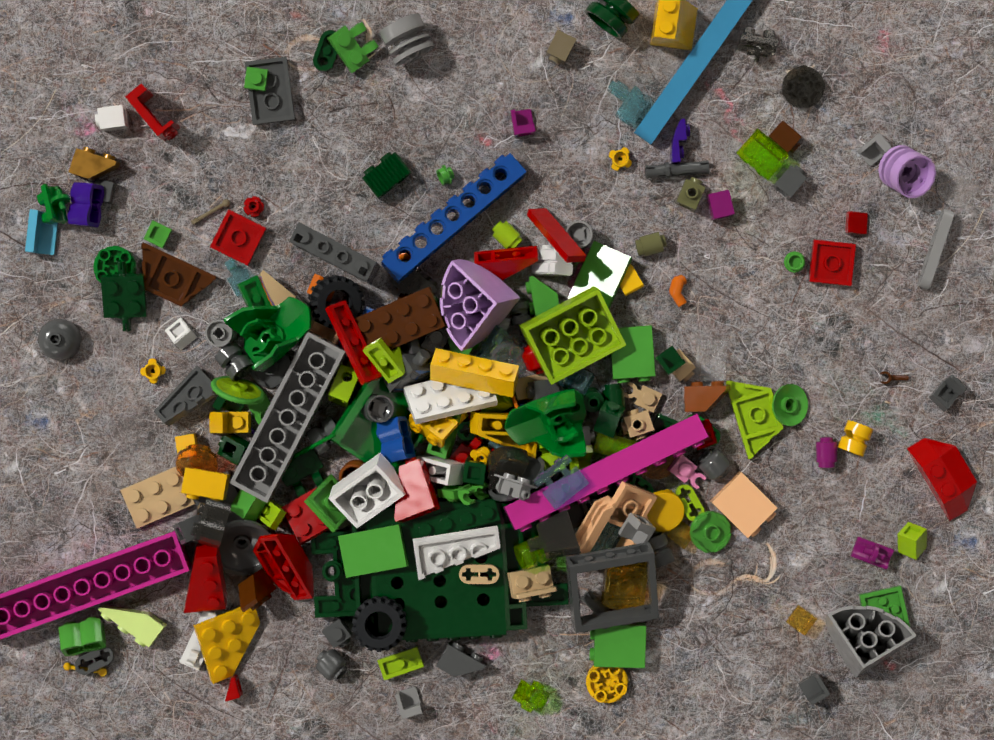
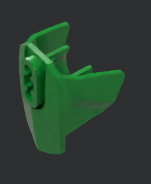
M288 297L276 306L243 307L224 318L225 324L244 338V349L254 364L252 369L259 372L268 369L293 348L310 330L312 320L310 307L293 297Z
M576 389L556 392L511 410L506 418L504 428L510 438L519 446L530 442H537L552 455L562 458L583 457L587 454L582 423L587 413L583 395Z

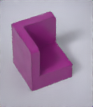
M514 109L510 111L514 137L535 134L531 109L515 111Z
M729 190L706 196L712 221L735 214Z

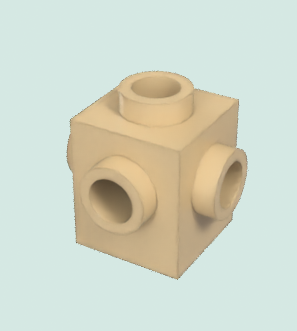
M637 408L627 411V416L622 417L624 422L620 423L624 435L628 434L629 438L634 437L635 440L647 437L646 433L654 430L648 410L639 412ZM636 420L639 421L638 428H634L633 423Z

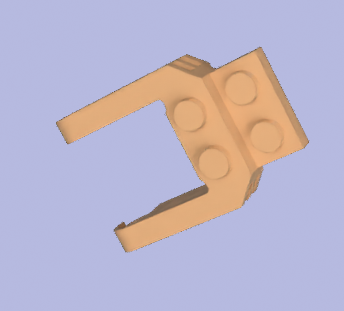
M622 481L613 497L607 495L594 501L566 550V556L575 555L578 548V554L591 552L607 522L622 527L630 512L645 517L648 520L647 514L656 501L657 496L652 492ZM621 537L615 548L634 545L635 543L630 539ZM631 564L618 566L616 571H614L615 567L606 568L605 571L608 576L620 579L625 575Z

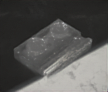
M697 339L696 382H726L727 339Z

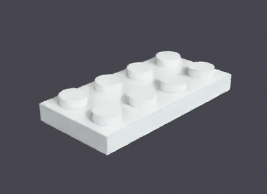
M432 380L403 386V392L415 425L497 406L498 402L496 395L493 393Z

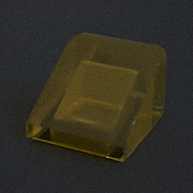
M681 521L676 528L670 530L667 536L681 548L685 549L691 541L690 527Z
M797 605L786 620V623L805 636L817 618Z

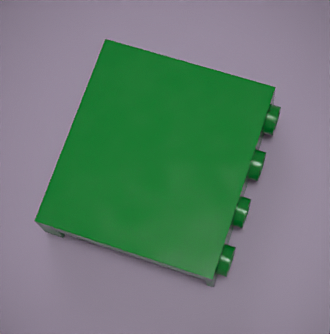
M382 377L360 387L330 433L336 434V437L330 439L332 442L364 463L381 452V442L376 435L378 422L365 419L361 413V409L369 396L377 394L390 398L394 405V412L391 418L406 416L409 422V415L411 414L407 410L408 403L404 393L390 392ZM410 428V437L415 449L426 437L421 433H415ZM405 461L391 464L395 468L397 475L399 473V466L405 464Z

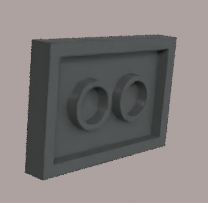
M287 57L245 62V70L247 67L269 70L266 92L248 89L253 125L295 120Z

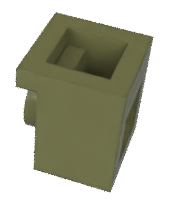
M691 177L690 180L685 179L675 204L695 211L705 190V187L702 186L703 182L694 177ZM694 189L696 192L695 196H690L688 190Z

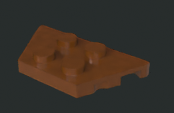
M142 242V271L145 277V290L182 307L217 279L215 275Z

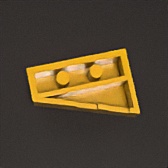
M471 412L470 433L536 459L537 442H530L519 446L506 432L504 427L509 413Z

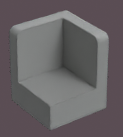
M879 132L859 148L857 153L868 166H872L892 147Z
M630 512L618 534L632 540L635 544L648 542L656 528L645 517Z
M415 686L395 693L402 719L423 713L422 704Z

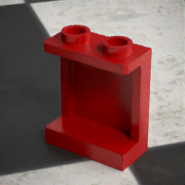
M141 83L125 96L126 99L163 141L167 139L169 141L178 135L179 125L173 120H170L164 126L161 125L144 104L154 95Z

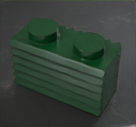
M388 152L380 159L382 163L376 167L372 165L363 172L365 176L362 179L378 199L412 174L396 152L393 154Z

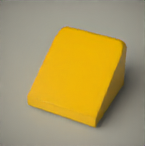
M631 264L620 285L625 296L644 287Z
M196 433L175 437L178 457L199 454Z

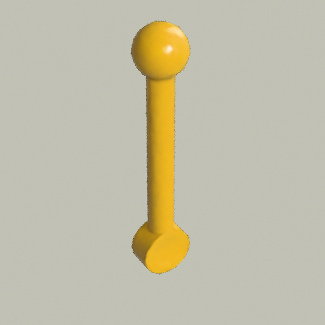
M69 662L63 665L66 671L70 669L76 670L75 665H71ZM80 666V669L89 670L87 667ZM102 668L93 673H98L104 677L107 674V669Z

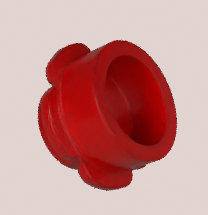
M257 196L247 198L244 201L245 207L243 209L247 215L257 217L264 210V203Z

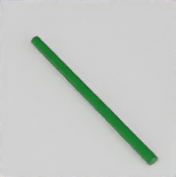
M332 433L295 453L293 459L336 437V434Z

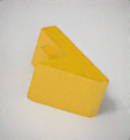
M209 412V433H251V412Z

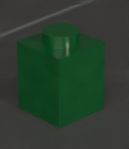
M606 400L599 411L594 431L614 438L619 429L625 407L620 406L616 402Z

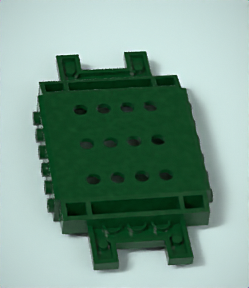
M490 494L488 498L483 500L474 498V495L469 496L470 499L475 500V503L471 505L493 500ZM440 497V500H438L439 510L404 523H398L394 519L396 503L394 502L357 529L352 524V531L324 532L311 540L312 554L333 553V560L338 561L343 567L342 577L334 582L335 595L314 596L315 618L354 616L358 607L365 600L371 599L374 596H387L389 599L401 598L405 603L403 611L406 613L407 620L406 631L402 640L408 643L418 642V639L439 641V638H448V640H460V637L480 639L481 636L501 638L502 635H507V630L528 629L526 607L569 605L568 584L553 583V586L557 587V591L551 592L552 596L539 598V595L531 596V600L519 602L518 599L511 598L507 573L545 565L544 542H546L536 521L531 523V528L520 532L519 529L514 530L503 507L515 501L500 502L495 500L500 520L466 529L471 530L497 525L500 549L487 553L488 558L486 562L478 563L474 557L464 560L462 564L457 566L455 564L444 568V571L428 574L425 576L426 578L418 580L413 546V539L416 538L412 521L471 505H464L460 499L450 502L446 498ZM401 524L409 566L346 578L338 540L339 535ZM565 534L549 542L565 541ZM466 564H493L499 569L500 575L499 579L493 584H465L459 578V571ZM466 568V572H462V575L466 576L467 580H471V576H477L478 572H471V568ZM488 568V571L484 572L488 575L489 580H492V576H496V572H492V568ZM441 574L445 576L446 583L444 586L438 587L434 584V577ZM394 577H401L404 584L400 589L392 587L391 580ZM482 593L487 594L490 598L489 603L485 606L477 602V597ZM444 596L447 599V605L443 608L437 607L435 605L436 597ZM377 611L369 616L367 626L373 634L384 636L391 631L392 620L386 613Z

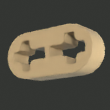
M466 564L459 571V578L465 584H493L499 579L500 575L499 569L493 564ZM466 568H471V572H478V576H471V580H467L466 576L462 575V572H466ZM488 568H492V572H496V576H492V580H488L487 576H480V572H487Z

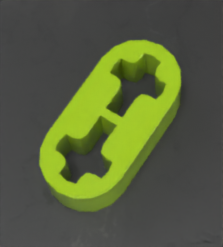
M681 484L676 488L675 494L679 496L682 488L690 490V493H688L689 502L684 497L680 499L684 505L685 516L689 520L694 521L696 517L689 515L692 512L689 505L693 504L694 508L700 509L698 515L705 512L693 488L687 484Z

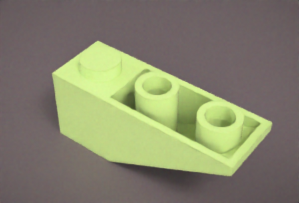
M102 605L98 608L101 612L100 615L109 622L114 621L119 625L117 628L121 632L133 635L135 637L134 640L142 647L153 645L167 626L165 622L151 612Z

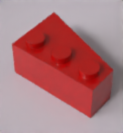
M218 542L197 544L184 613L226 609L227 589Z

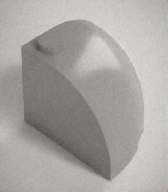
M848 606L834 610L825 617L830 637L855 678L901 650L916 637V634L904 621L877 607Z

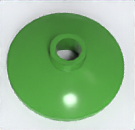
M786 384L776 391L772 401V410L779 423L785 426H795L805 418L808 410V399L804 390L798 385Z

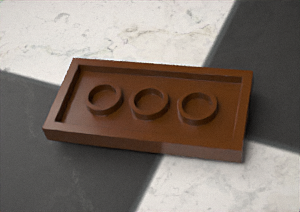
M431 287L424 288L354 318L367 345L381 337L390 350L446 327Z

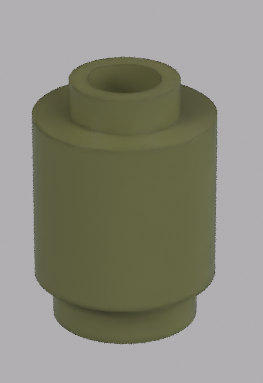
M659 232L644 235L635 240L639 257L643 255L647 257L664 252V247H667L664 234L660 235Z

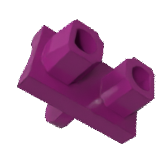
M857 536L850 556L887 569L894 549Z

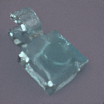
M230 259L225 262L227 269L232 275L227 280L236 296L239 297L241 293L237 284L251 277L246 268L240 271L235 261Z

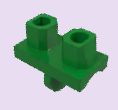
M43 184L41 186L42 192L37 195L38 203L46 208V211L41 215L43 223L53 224L58 222L64 224L68 222L65 204L70 202V196L63 194L59 186L52 187L48 186V184Z

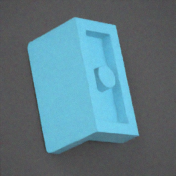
M30 209L25 251L55 255L58 222L53 224L43 223L41 217L43 212Z

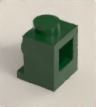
M230 433L220 439L217 454L238 466L250 443L234 433Z

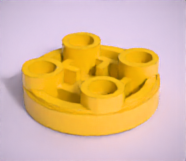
M672 490L656 491L654 494L657 496V499L648 512L647 518L656 528L655 531L657 532L673 530L683 520L684 505L679 496L673 493Z
M593 665L586 676L587 690L600 703L615 702L627 692V674L620 667H594Z

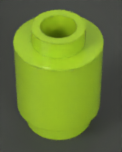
M499 221L492 229L494 231L492 236L505 249L516 248L523 241L520 237L521 234L507 221L504 223Z

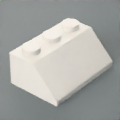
M379 453L333 485L329 500L357 529L403 497L405 491L395 468Z

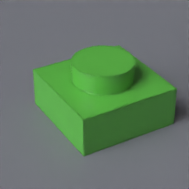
M247 67L244 88L266 92L269 70Z
M152 220L144 240L164 249L173 230Z

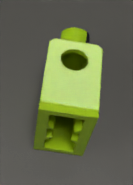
M349 360L346 366L340 365L328 393L329 401L346 408L351 403L359 382ZM344 377H350L351 381H344Z

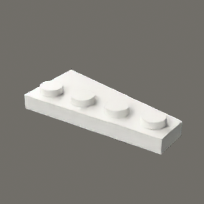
M497 525L413 539L418 580L426 578L425 576L428 574L444 571V568L455 564L457 566L462 564L464 560L471 557L477 558L500 549Z

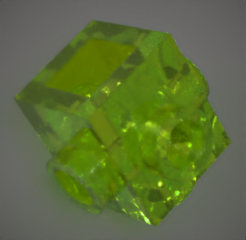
M521 679L512 699L520 703V707L532 713L533 710L542 712L551 693L544 689L545 685L533 680L531 683Z

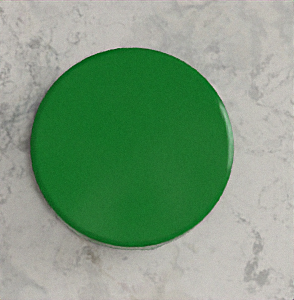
M110 246L100 250L93 265L96 279L101 283L100 277L102 275L118 273L117 260H121V262L126 260V271L136 274L137 265L134 256L127 249L119 246Z

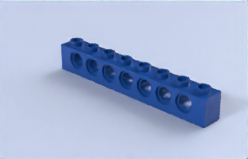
M511 153L507 156L501 155L494 162V167L490 170L488 168L483 170L478 175L479 179L475 183L469 182L462 189L464 191L458 197L456 195L451 197L446 202L447 206L443 210L437 209L430 216L432 218L426 224L425 222L419 224L414 229L415 233L411 237L405 236L398 243L400 246L394 251L390 249L382 256V266L398 284L525 177L527 171ZM502 172L505 174L506 179L502 181L497 180L495 174ZM487 186L490 192L482 194L479 191V187ZM471 199L475 205L468 208L464 206L463 201ZM454 212L459 218L456 221H450L447 215ZM439 226L443 232L435 235L432 233L431 228ZM422 239L427 245L424 248H418L415 242ZM407 253L411 259L407 262H402L399 259V255Z

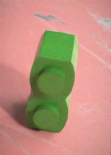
M88 617L80 623L71 621L59 627L60 647L64 656H74L106 647L104 624L100 618Z

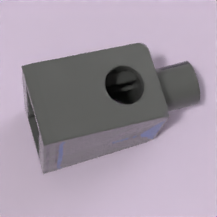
M420 349L417 354H403L402 358L406 373L391 383H388L382 376V380L390 392L404 393L403 386L428 380L430 377V364L428 362L430 354L428 351Z

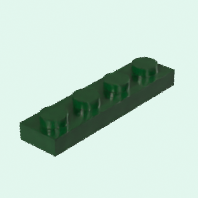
M493 499L415 520L412 523L416 538L458 532L499 521L500 516L496 502Z

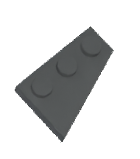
M196 366L155 409L154 413L169 427L217 396L211 388L212 380L200 367Z

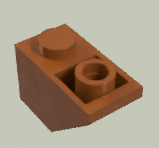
M712 381L711 386H703V382H691V386H684L685 412L711 411L730 391V385H724V381Z

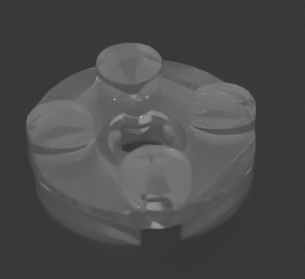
M502 342L496 345L489 353L491 355L490 360L505 363V360L508 359L509 364L518 365V376L526 370V365L522 358L524 351L515 343Z

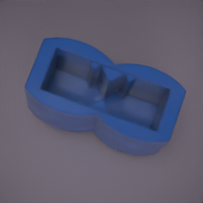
M406 416L395 417L386 422L377 423L376 435L381 442L380 453L390 464L415 457L414 444L410 437V426Z

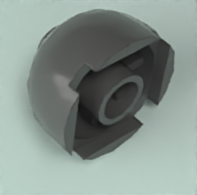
M66 319L48 321L42 326L38 334L40 350L53 360L70 359L80 349L82 341L80 330L73 322Z

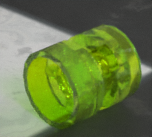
M543 534L531 538L529 543L524 541L514 546L515 556L524 571L536 567L537 562L543 564L553 559L552 549Z

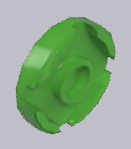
M717 511L701 513L691 524L690 538L696 548L705 553L722 550L731 538L730 522Z

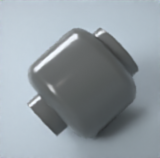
M706 449L698 458L699 469L709 479H722L729 472L730 461L719 449Z
M335 649L323 650L316 658L318 660L316 669L329 681L339 680L348 669L346 667V659Z

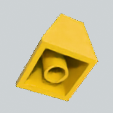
M657 0L650 45L692 51L698 8L686 0Z

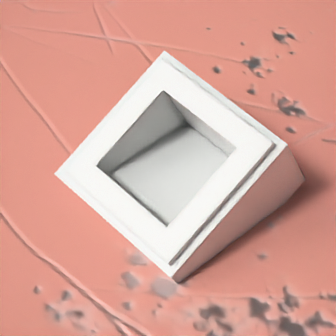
M181 317L165 330L180 350L197 338Z

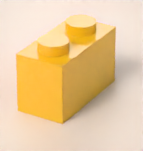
M185 467L181 493H185L186 498L199 500V496L207 497L208 502L220 503V500H226L230 474Z

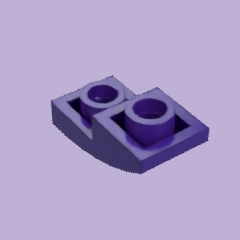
M680 119L674 131L671 142L670 163H680L681 158H684L683 145L679 146V143L686 142L687 136H690V126L685 124V119Z

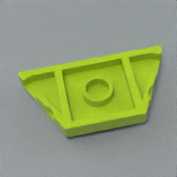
M724 381L725 385H730L729 399L747 459H751L783 429V425L777 421L773 414L772 401L774 395L772 389Z

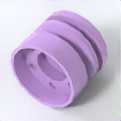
M906 145L890 148L883 155L878 168L879 178L883 184L907 198H917L924 195L930 190L936 176L935 165L932 160Z

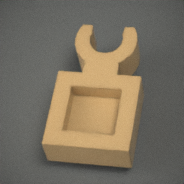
M628 382L627 385L633 388V392L631 394L624 392L625 397L636 398L635 405L654 413L662 393L642 385L641 390H638L634 383Z

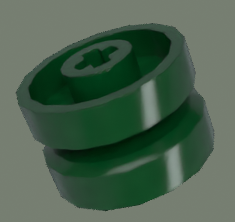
M627 0L592 1L585 10L587 16L595 24L618 39H622L628 31L625 23L633 24L639 16V12Z

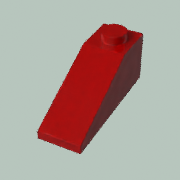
M537 246L474 252V263L487 269L501 280L538 261Z

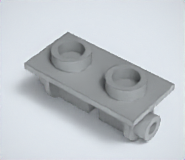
M505 472L503 476L494 474V476L499 477L496 490L500 494L524 501L529 499L531 487L538 488L530 485L531 480L519 476L515 480L516 476Z

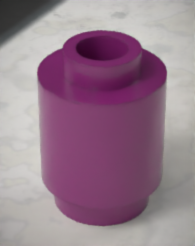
M820 437V441L816 442V462H818V467L820 468L836 467L835 462H838L837 441H833V437Z

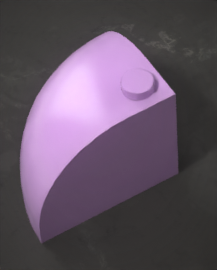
M457 259L451 261L444 274L441 284L443 289L442 298H440L441 315L445 318L448 327L446 330L455 345L461 351L474 347L491 334L506 318L520 297L500 278L487 269L473 262Z

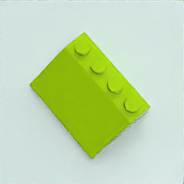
M594 286L519 325L529 347L551 385L626 346L600 290Z

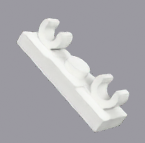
M221 610L203 611L198 623L225 612ZM194 630L180 659V663L199 671L204 658Z

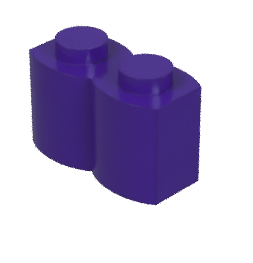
M74 182L70 192L71 205L67 214L68 223L75 226L98 228L101 221L104 186L94 183Z

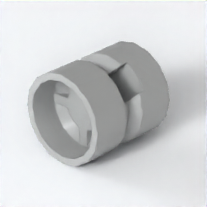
M574 221L568 225L566 232L581 249L588 246L593 235L588 223Z
M218 319L213 320L207 325L205 337L211 345L223 348L225 345L234 342L236 331L226 325L224 320Z

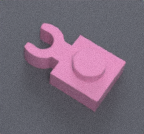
M683 454L676 457L667 469L683 483H686L689 479V484L696 489H699V486L695 483L696 478L700 477L706 480L705 475L700 472H694L698 466Z

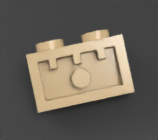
M550 565L507 573L511 598L518 599L519 602L530 601L531 596L539 595V598L552 596L551 592L557 591V587L553 586Z

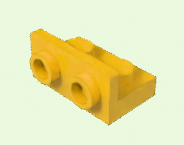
M412 414L409 415L410 428L415 433H421L425 436L430 444L433 446L437 445L440 448L444 446L445 440L458 426V421L451 416L415 425Z

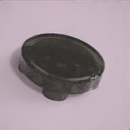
M802 65L790 70L782 81V95L791 106L798 109H807L820 101L824 93L825 83L818 71Z

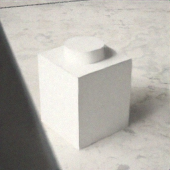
M117 105L97 108L98 114H95L96 126L100 127V130L106 132L129 128L125 106Z

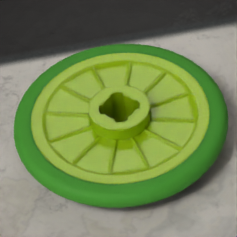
M221 376L213 379L211 382L212 390L220 397L231 402L254 405L261 403L265 399L264 391L255 383L245 379L233 382L229 376Z

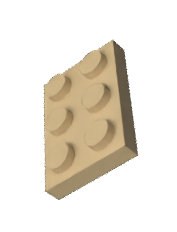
M180 465L121 490L137 529L196 504L194 499L186 498V494L181 493L184 474Z

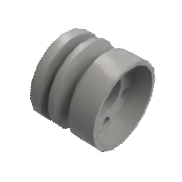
M419 13L403 17L380 31L385 46L396 45L389 52L390 56L398 55L393 59L395 66L414 62L425 56L426 53L435 47L433 41L425 42L430 38L429 33L418 34L425 28Z

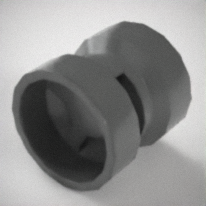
M528 301L518 302L510 311L512 313L511 325L522 324L531 319V315L528 314Z

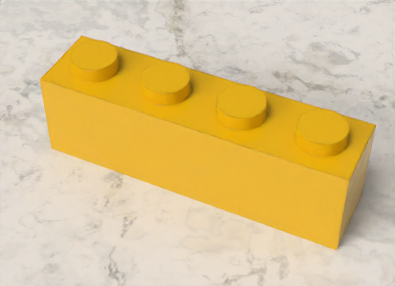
M438 348L435 349L430 364V380L512 398L518 383L519 366Z

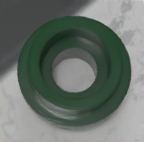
M328 561L322 568V575L327 581H338L343 575V567L338 561ZM331 567L336 568L337 572L335 575L330 573Z

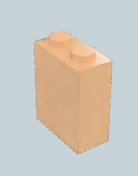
M740 471L710 500L747 538L756 536L762 529L760 525L765 520L769 522L776 515L774 511L777 507Z

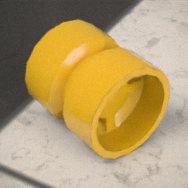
M847 420L844 428L846 435L841 436L838 448L864 457L867 449L865 442L870 440L874 429Z

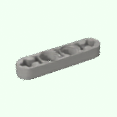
M943 208L939 215L918 279V287L928 290L932 284L953 221V211Z

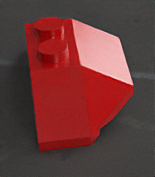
M923 438L906 448L948 520L951 521L966 512L977 481L956 445Z
M291 534L260 536L253 552L271 581L281 590L291 594L290 597L294 600L312 599L314 597L312 564L296 536Z

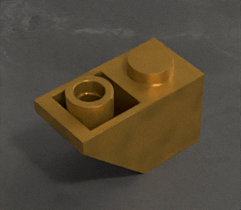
M83 146L82 150L76 148L69 173L93 181L119 168L120 163L115 161V156L103 153V156L95 154L96 150Z

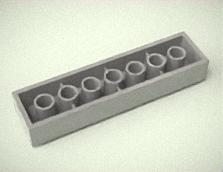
M312 331L307 332L229 482L230 484L266 503L271 501L340 365L347 355L344 348Z

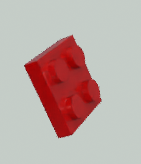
M228 209L210 248L249 266L267 228Z
M814 239L808 282L852 286L856 244Z
M316 488L281 507L287 512L285 517L301 545L329 530L304 502Z

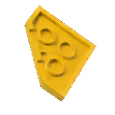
M241 607L193 625L210 680L213 684L227 679L235 673L260 625L256 609L252 611L249 608L242 612Z

